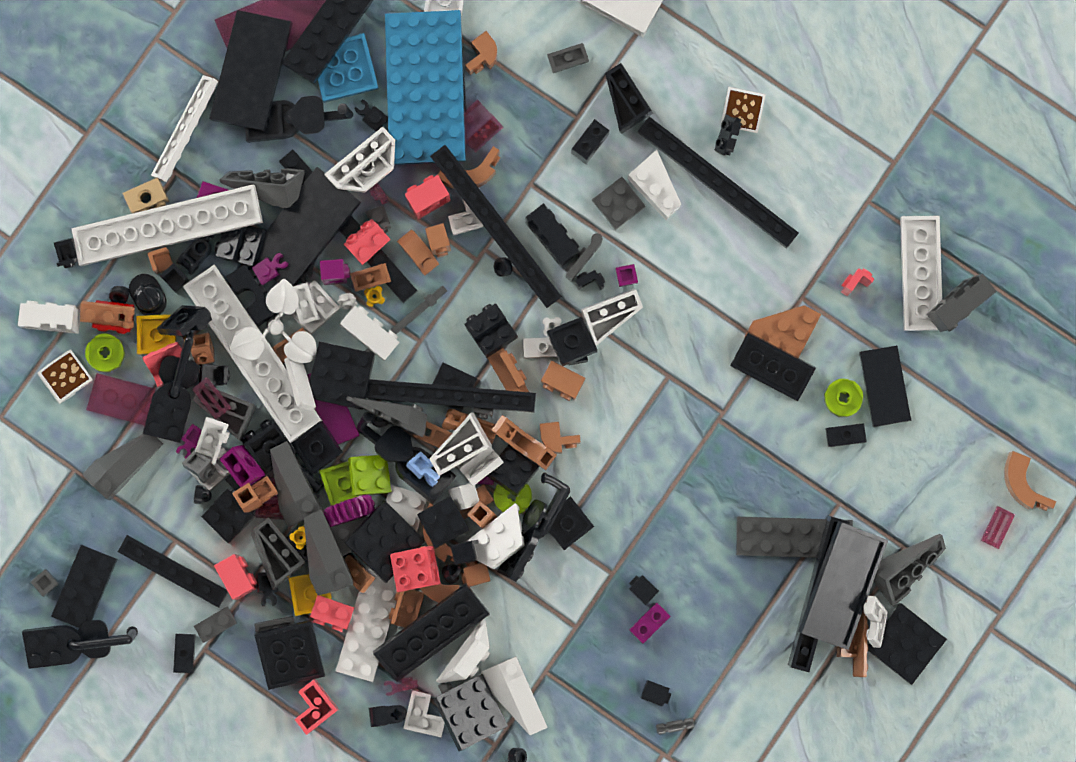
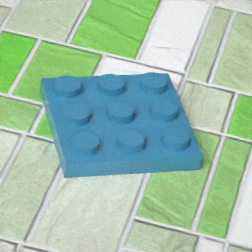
M364 33L348 37L318 78L324 103L379 89Z

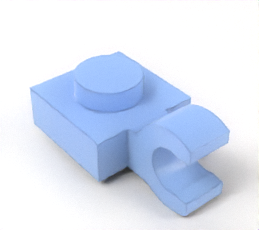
M419 452L407 463L406 466L419 479L424 476L427 483L432 487L438 483L437 480L440 476L432 470L434 466L422 452Z

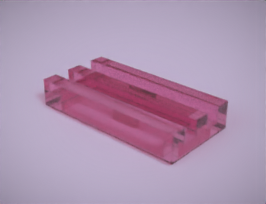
M208 377L192 389L216 420L232 408ZM206 383L225 405L223 409L204 386ZM201 388L219 410L217 414L198 389Z
M996 506L980 541L999 549L1015 514ZM999 512H1002L990 539H987ZM1008 515L1009 517L997 543L993 542L1005 516Z

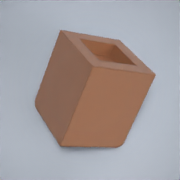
M166 247L147 253L152 269L156 274L164 272L173 264L170 252Z

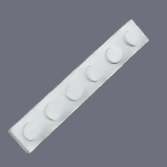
M202 76L151 174L154 178L158 177L159 180L167 182L168 178L171 177L177 161L181 158L185 145L189 142L194 128L198 125L199 118L206 109L211 95L216 90L218 81L214 78Z

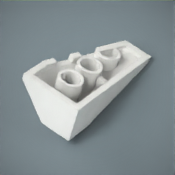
M516 656L481 672L492 694L529 735L548 728Z

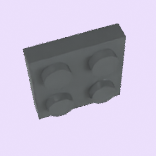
M623 177L592 199V202L615 230L645 208L644 203Z

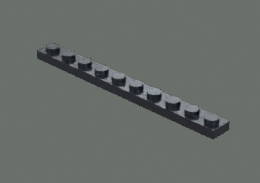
M650 116L637 131V133L786 249L799 234L794 228Z
M444 145L430 156L545 307L548 308L562 297L448 147Z
M293 149L279 160L284 169L304 170L305 174L302 185L313 172ZM350 216L339 231L347 239L351 234H355L360 230V225ZM381 249L367 261L370 267L386 263L391 282L385 284L403 304L418 292Z
M370 379L365 399L535 413L536 393Z

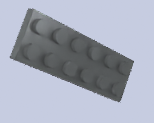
M737 516L736 555L816 558L827 519ZM847 520L850 521L849 525L853 526V520Z

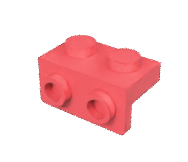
M371 219L364 222L360 226V230L355 234H351L346 239L344 246L363 265L391 239Z
M858 268L853 275L849 274L841 285L844 287L841 293L848 296L858 282L868 287L874 281V278L871 277L872 273L864 268L862 270Z
M317 595L310 617L314 618V623L323 626L325 623L332 625V629L343 632V629L348 630L355 607Z

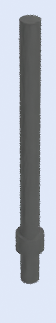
M441 286L432 295L429 294L424 298V302L390 330L395 334L399 333L429 306H434L437 300L447 292L446 288ZM369 348L365 350L366 352L374 353Z

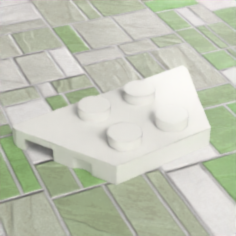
M516 503L467 540H478L479 544L474 545L477 555L476 560L492 569L497 568L525 546L524 537L521 533L520 509Z

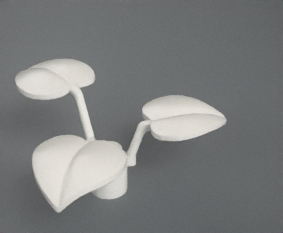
M282 279L266 296V305L269 310L274 313L279 312V314L267 321V328L261 336L255 327H246L240 330L230 344L229 351L244 359L259 357L264 350V343L261 339L270 332L273 335L281 333L289 341L284 346V352L290 360L298 363H307L315 360L317 352L316 342L310 333L298 331L293 334L291 339L283 331L284 327L280 318L283 313L293 314L296 311L298 296L294 287L286 279Z

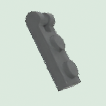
M593 234L588 248L583 247L577 255L579 259L576 263L571 262L566 268V278L572 282L601 246L603 240L601 234Z

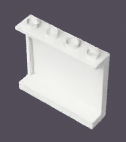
M578 0L577 2L633 33L644 37L663 0Z

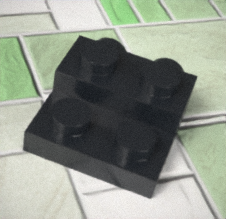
M247 226L220 233L222 235L221 240L215 245L217 257L252 267L257 264L266 234L264 229Z
M496 303L494 305H486L482 309L483 312L477 316L475 314L469 316L464 324L486 358L518 338V335Z
M182 305L159 325L157 330L162 335L183 337L188 335L191 330L201 331L205 329L212 320L211 313L206 307Z
M269 419L264 420L259 425L261 428L255 432L253 430L248 431L243 436L245 439L242 440L244 446L265 474L273 469L270 449L288 441L274 419L271 421ZM288 441V443H289V445H290L292 451L294 452V454H296V453H297L296 450L294 449V447L292 446V444Z
M226 489L201 516L228 544L256 517L253 514L254 511L246 513L242 510L232 494L235 492L234 489L232 491Z

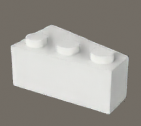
M656 150L628 175V180L657 212L667 220L680 208L681 202Z
M633 289L583 308L581 312L588 331L597 346L608 335L641 310L643 306L637 290Z
M27 301L26 303H20L18 326L24 329L79 334L80 310L75 305L65 304V306L48 302L44 305L38 304L36 301Z
M354 306L339 325L350 332L353 337L361 341L382 360H386L400 343L397 341L398 336L391 330L386 332L382 328L383 324L376 318L373 320L367 316L369 312L363 307L359 306L357 308Z
M474 412L467 416L462 424L430 458L439 476L492 447Z

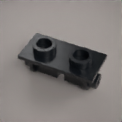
M725 114L719 136L715 142V151L729 156L731 152L733 153L737 139L731 137L732 135H739L742 119L733 118Z

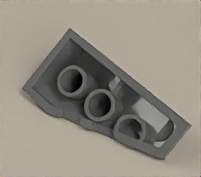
M288 168L281 169V172L271 173L270 169L253 174L252 170L229 171L220 179V183L233 189L255 185L258 200L272 206L288 208L299 198L305 173L304 170Z
M349 396L346 398L347 401L411 434L423 437L425 434L427 414L422 412L423 408L415 404L411 407L404 404Z
M142 434L95 460L82 475L107 500H112L158 451L163 443L157 437Z
M288 441L270 449L275 486L278 492L279 511L287 526L290 527L304 520V516L322 509L294 452Z
M322 509L304 516L309 576L317 595L335 592L353 584V577Z
M935 535L888 556L880 562L874 583L892 606L896 605L910 593V586L916 579L919 581L923 577L921 574L925 568L932 566L944 552L946 547L943 535Z

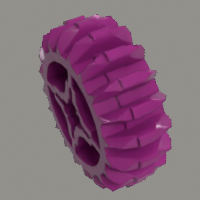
M362 495L327 507L323 513L329 526L334 527L369 516L375 510V503L370 495Z

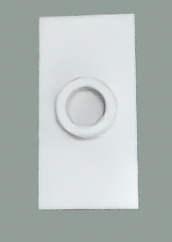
M549 338L523 339L524 358L557 357Z

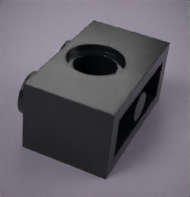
M594 119L572 147L571 154L587 164L608 137L610 130Z

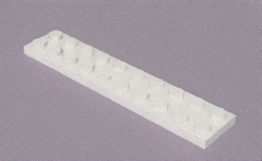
M249 185L72 228L78 264L79 266H85L260 224L263 221L255 185Z
M216 265L211 266L183 286L196 306L206 307L210 311L212 320L208 324L290 443L319 421H322L315 409L311 411L297 407L287 369L265 337L261 339L264 343V350L255 359H244L229 351L233 338L240 330L246 327H255L258 329L260 336L262 332L256 326Z
M391 485V493H388L386 502L418 531L420 520L417 514L424 511L426 499L417 492ZM366 566V569L376 579L365 593L360 591L358 593L336 672L373 682L379 664L378 659L373 655V651L385 643L391 619H388L391 608H395L397 602L394 600L397 590L394 576L387 583H384Z

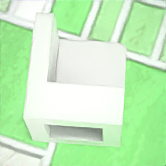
M471 483L448 490L459 511L474 507L479 502L475 485L472 486Z

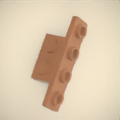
M502 348L487 358L505 390L529 392L524 382L527 378L521 369L517 370L514 365L517 361L512 353L508 354Z
M864 609L849 650L837 646V657H853V677H867L868 644L866 637L868 624Z

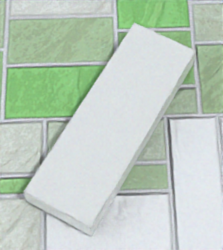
M287 357L284 361L297 407L312 411L316 405L304 363L294 362Z

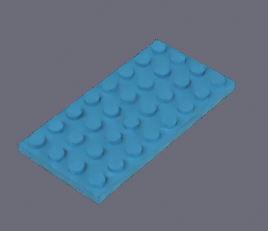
M461 10L385 14L388 133L395 139L394 165L435 163L430 156L444 145L448 147L458 162H466Z

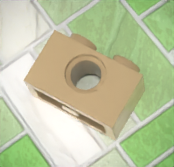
M158 177L123 193L132 214L166 206V203L169 202ZM145 195H151L150 202L143 203V197Z

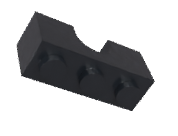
M243 265L227 275L226 278L237 295L244 291H252L255 294L254 303L246 308L256 326L259 327L270 318L277 316V314L270 311L267 307L265 294L268 292L263 284L260 283L258 285L254 279L257 276L252 267L248 269L246 265Z

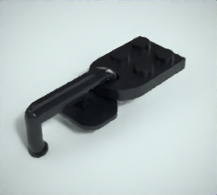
M318 96L301 97L296 104L287 100L273 101L266 131L245 128L246 142L287 139L294 136L298 131H301L303 134L319 133L323 130L325 121L351 119L353 112L345 103H341L338 106V111L324 112L323 101Z
M192 331L188 335L183 336L184 343L180 357L167 356L161 362L159 377L163 384L158 386L153 393L143 428V434L178 443L181 442L191 406V397L187 389L196 384L199 375L198 364L188 360L194 341Z
M365 412L357 425V430L375 445V452L387 462H395L396 472L405 483L433 504L455 479L456 475L450 470L440 475V478L437 480L438 483L433 487L427 483L424 476L419 479L406 466L407 463L419 452H422L429 460L432 455L422 448L412 447L411 436L398 426H391L380 436L367 425L373 421V415L370 412Z
M543 472L541 476V483H548L558 490L548 508L546 503L537 499L529 505L522 521L521 533L524 537L525 546L504 561L497 571L499 574L515 582L522 577L524 567L532 559L533 551L539 539L549 532L570 494V487L546 472Z
M101 620L85 621L78 630L72 626L58 625L24 629L22 631L29 669L71 664L82 653L91 659L103 658L110 653L111 646L131 644L138 634L137 628L131 626L127 629L126 635L109 636L107 625Z

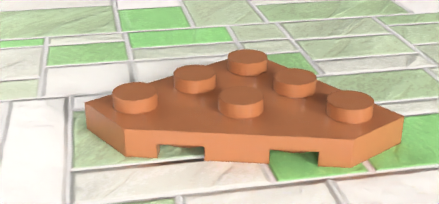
M805 305L754 320L747 333L750 332L799 358L821 314Z

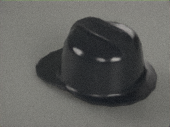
M140 274L131 280L129 284L130 296L137 309L143 315H160L164 312L167 299L158 281L153 276Z

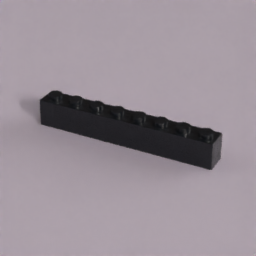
M829 515L827 517L788 661L790 668L810 672L818 639L802 634L798 630L838 521L849 525L850 521Z

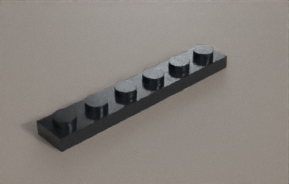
M126 535L117 551L220 608L228 593L227 589L129 535Z

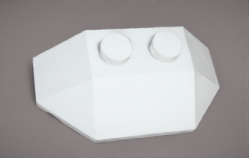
M381 127L324 175L337 189L367 192L394 169L395 139L384 127Z
M485 619L478 623L436 682L445 683L465 680L468 676L472 678L478 671L477 664L480 660L484 663L490 655V652H488L490 645Z

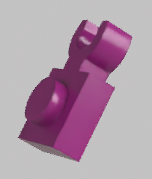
M276 254L273 261L267 257L252 267L261 284L264 285L278 276V268L283 269L288 266L286 261L279 264V259L283 257V254Z
M192 423L182 437V440L186 443L179 446L176 453L179 454L182 449H186L187 455L184 457L186 459L192 453L191 449H196L202 430Z

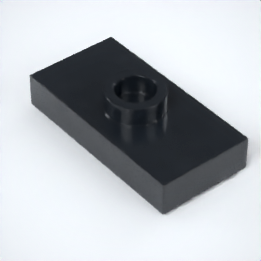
M864 423L825 428L828 447L867 442Z
M175 634L173 673H194L196 634Z

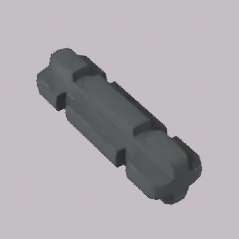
M687 718L684 721L681 719L666 722L667 724L661 723L656 725L657 733L661 735L666 734V732L681 731L684 728L692 729L694 728L693 718Z

